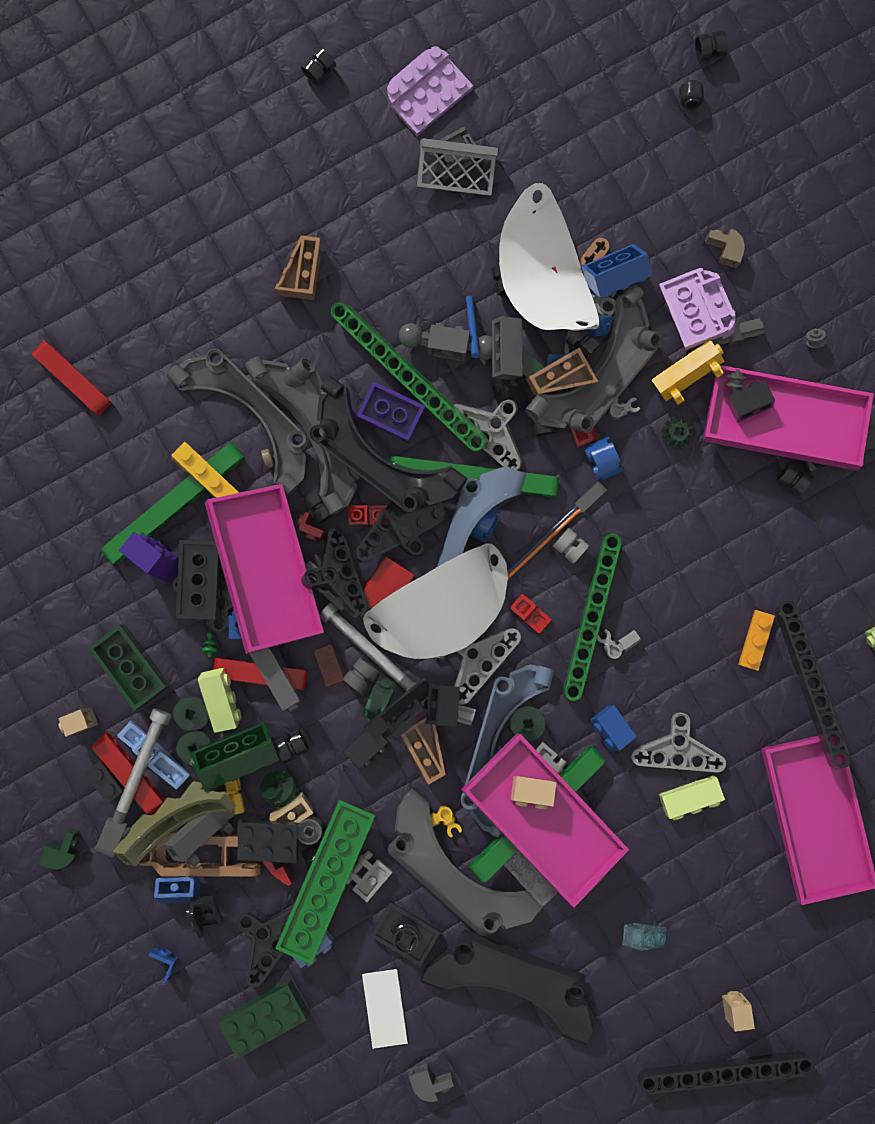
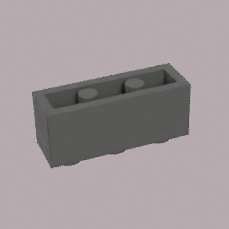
M501 316L492 320V378L513 380L522 377L523 327L522 319Z

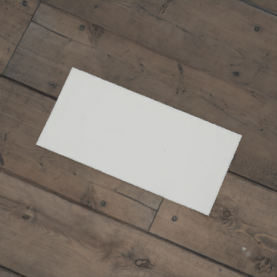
M397 969L362 974L372 1048L408 1044Z

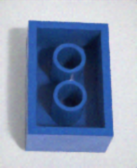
M634 244L582 266L588 287L600 298L608 297L617 290L627 289L631 284L643 282L653 275L648 254Z

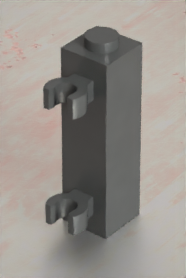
M272 647L250 653L282 711L288 709L291 712L298 708V703L302 699Z
M216 812L195 818L182 827L163 846L174 861H185L188 866L192 864L195 867L200 863V860L194 852L217 830L222 835L225 833L230 835L234 831L231 824L227 822L234 816V813Z

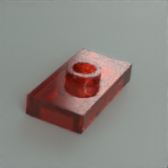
M332 644L314 650L326 687L344 681V676Z

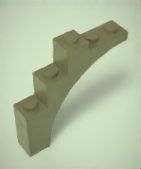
M193 781L180 799L167 798L154 815L141 814L113 850V853L124 864L136 867L159 841L178 827L210 813L232 812L235 804L226 792H215L213 790L205 792L200 782Z

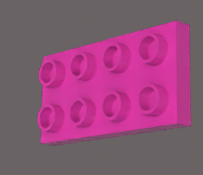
M720 365L724 374L714 378L703 437L704 442L856 471L862 467L874 393L739 369L740 373L747 377V379L742 380V384L745 387L741 388V390L748 388L754 382L766 381L775 398L773 408L737 423L727 404L733 389H730L726 384L730 383L731 380L727 375L736 373L738 368Z
M283 484L207 499L205 506L245 653L260 651L324 633L312 589L305 588L301 582V578L307 570Z
M517 733L461 789L573 908L629 850L521 734ZM513 776L556 782L554 806H547V810L535 808L533 803H528L527 807L515 805L516 801L510 800Z
M818 736L761 748L797 902L805 905L875 889V870L850 766L838 770L832 769L827 763ZM829 736V743L835 746V738ZM836 755L835 760L837 764L841 765L843 760L841 756Z

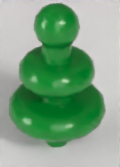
M208 632L206 635L208 639L204 641V645L207 647H203L201 651L208 654V658H211L212 654L218 652V649L213 647L216 645V642L212 640L213 633Z

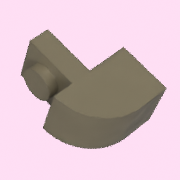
M730 229L727 235L720 230H710L706 236L705 243L722 249L718 263L737 268L741 263L745 249L742 236L734 229Z

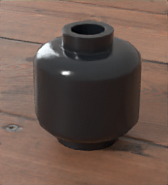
M688 80L679 88L681 106L688 110H695L704 102V86L701 82Z

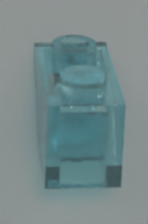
M639 923L624 925L622 945L641 951L664 947L666 927Z

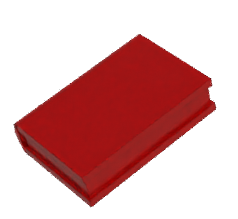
M384 556L363 588L367 606L372 609L380 601L409 584L415 575Z

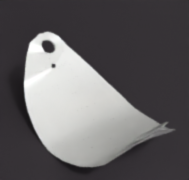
M535 183L521 194L508 214L502 229L499 246V265L505 292L517 311L536 327L545 330L570 329L572 331L597 329L599 327L597 309L582 273L562 212L547 185ZM536 190H540L542 193V199L538 203L533 201V193ZM552 267H556L557 273L552 269ZM576 322H579V323H587L588 325H587V326H581V325L577 324Z
M484 544L443 563L380 601L365 613L363 618L364 626L376 644L385 650L403 657L428 659L459 651L480 637L500 612L505 600L508 580L506 562L493 544ZM493 554L498 558L496 566H493L490 561ZM371 624L379 625L381 633L373 632Z

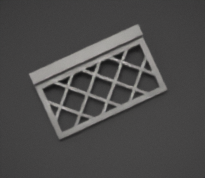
M423 138L420 140L417 187L491 196L498 148ZM425 152L432 153L437 159L430 166L424 161ZM445 155H451L455 160V163L449 168L441 161V158ZM464 157H469L474 163L467 170L459 162ZM483 159L491 160L490 169L484 173L478 163ZM437 162L445 170L438 177L430 169ZM456 164L463 171V174L457 179L449 171ZM476 166L482 175L473 181L468 172ZM427 170L434 177L430 184L422 183V175ZM447 172L453 182L448 186H443L439 178ZM464 175L472 183L467 188H462L457 182ZM483 177L488 182L487 191L480 190L476 185Z

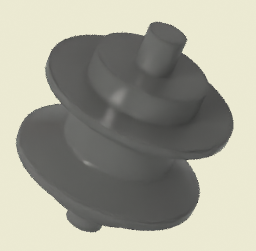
M815 328L807 332V346L815 349L823 347L826 344L825 331Z
M736 369V373L727 375L731 379L730 383L726 384L730 389L735 391L745 387L742 384V380L747 379V377L743 376L739 369Z

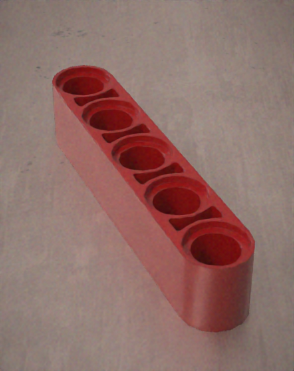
M43 340L31 353L98 416L112 404L99 389L47 341Z
M215 658L213 670L224 668L226 674H229L230 680L267 685L258 667L253 662ZM283 667L295 689L305 690L308 670Z
M106 732L91 747L125 787L135 762L116 739ZM143 774L134 799L151 816L158 811L166 799L149 778Z

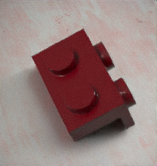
M305 512L304 515L301 514L297 523L299 530L305 533V537L318 542L320 539L324 541L326 533L310 526L313 516L309 512Z

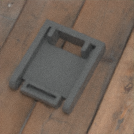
M465 127L440 139V141L475 145L469 133L464 135L467 132ZM427 152L432 162L437 160L432 153ZM451 155L443 157L447 168L455 163ZM464 157L459 161L465 170L474 164L469 157ZM439 162L434 164L439 175L445 171ZM458 164L449 170L453 177L463 173ZM447 172L441 177L444 183L451 179Z

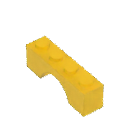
M186 442L171 455L172 460L195 478L213 498L239 493Z

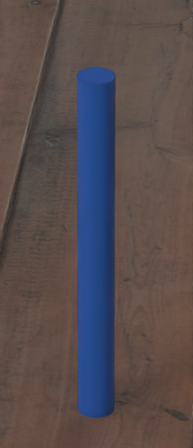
M467 296L466 307L471 356L477 358L479 357L474 301L472 296Z

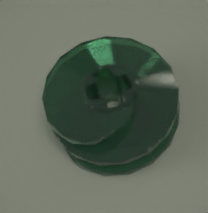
M195 696L181 699L173 710L175 722L181 729L186 731H197L203 728L209 720L205 702ZM190 710L195 711L193 717L188 716Z
M523 706L516 709L511 715L510 727L514 735L518 733L527 741H533L543 733L545 718L537 708ZM525 719H526V720L532 719V721L530 722V723H532V726H531V727L526 726V727L524 728L523 726H524L525 724L523 723V721H524Z
M191 731L179 739L176 746L177 754L186 764L194 766L191 755L194 749L191 746L197 744L196 748L200 749L212 744V740L204 732Z
M278 770L269 773L263 778L259 791L270 806L280 808L293 800L297 791V784L288 772Z

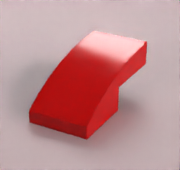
M521 594L510 607L513 612L539 635L552 622V619L524 594Z
M263 861L267 869L281 882L288 886L293 883L294 879L285 863L278 866L276 862Z

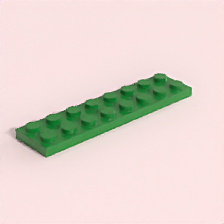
M338 801L275 949L310 965L313 964L376 815L345 801Z

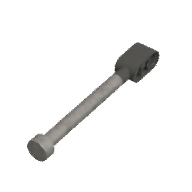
M332 602L319 614V617L325 623L329 620L403 687L406 692L418 683L413 682L336 612L339 608ZM428 697L420 703L426 712L427 709L424 706V702L428 699Z
M153 708L150 719L153 720L113 818L108 817L94 852L113 859L115 855L113 850L120 843L127 823L124 822L163 725H168L171 714Z

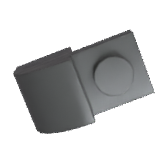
M428 1063L409 1070V1079L413 1091L424 1101H438L437 1092L445 1093L451 1087H454V1079L451 1072L432 1078Z

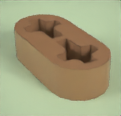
M597 238L591 244L580 260L581 268L591 256L594 257L593 261L607 254L609 242L606 239ZM601 244H603L604 250L601 249L598 253H596L595 251L598 247L597 245L600 246Z

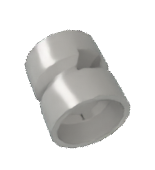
M568 528L553 547L560 553L564 552L565 558L573 564L589 545L584 540L577 539V534Z

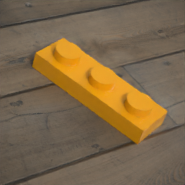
M754 610L738 665L756 671L759 670L774 621V615Z

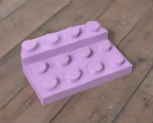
M436 46L421 53L394 76L387 87L391 108L416 136H419L473 89L471 82L449 59V54Z
M699 268L659 284L685 350L704 344L708 340H714L719 337L725 339L734 333L736 325L735 311L731 307L721 284L720 276L717 273Z

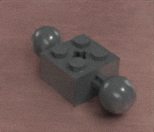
M408 323L402 326L399 331V340L402 345L414 348L420 343L428 344V356L465 362L466 352L471 351L469 330L462 326L450 328L443 323L431 324L430 333L422 332L418 325ZM485 335L478 338L479 358L482 360L492 359V336Z

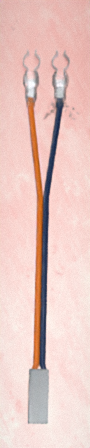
M598 481L574 504V508L507 570L508 579L575 516L589 508L607 489Z

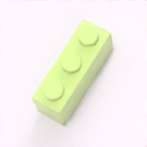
M224 668L202 672L198 678V683L214 733L237 728L241 720V712L235 704L236 696L230 688L231 680L229 674H226Z
M713 775L659 794L666 817L673 820L681 819L684 817L683 814L689 812L691 814L701 812L702 808L706 806L710 808L720 805L721 801L725 800L719 781Z

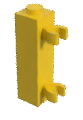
M708 340L653 378L652 382L665 401L673 397L679 405L685 401L680 393L682 390L710 371H713L717 378L724 374L720 367V364L724 362L722 357L724 352L718 344L714 345L711 340Z

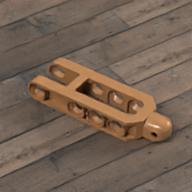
M169 833L138 863L142 866H153L160 876L261 875V864L229 863L230 847H238V834L234 833L230 835L214 833L200 846L218 845V847H222L221 863H198L195 867L192 864L188 866L186 863H169L166 859V849L163 844L176 833Z

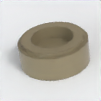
M262 450L261 453L266 468L274 467L270 450Z

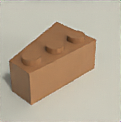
M301 235L287 267L282 272L283 275L279 283L274 288L278 296L315 300L322 251L320 238Z
M580 348L526 378L534 395L598 382Z
M426 716L400 737L424 781L429 785L443 777L445 769L436 725L426 724Z

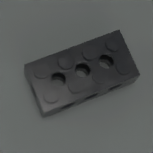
M179 540L177 619L219 620L222 565L215 541ZM203 556L204 563L198 566L197 559ZM201 575L203 582L198 586L196 578ZM197 595L202 596V602L199 605L195 603Z

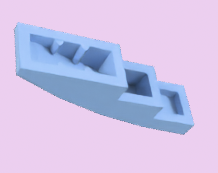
M130 721L118 734V738L131 747L136 755H139L147 733ZM156 742L147 766L177 790L190 774Z

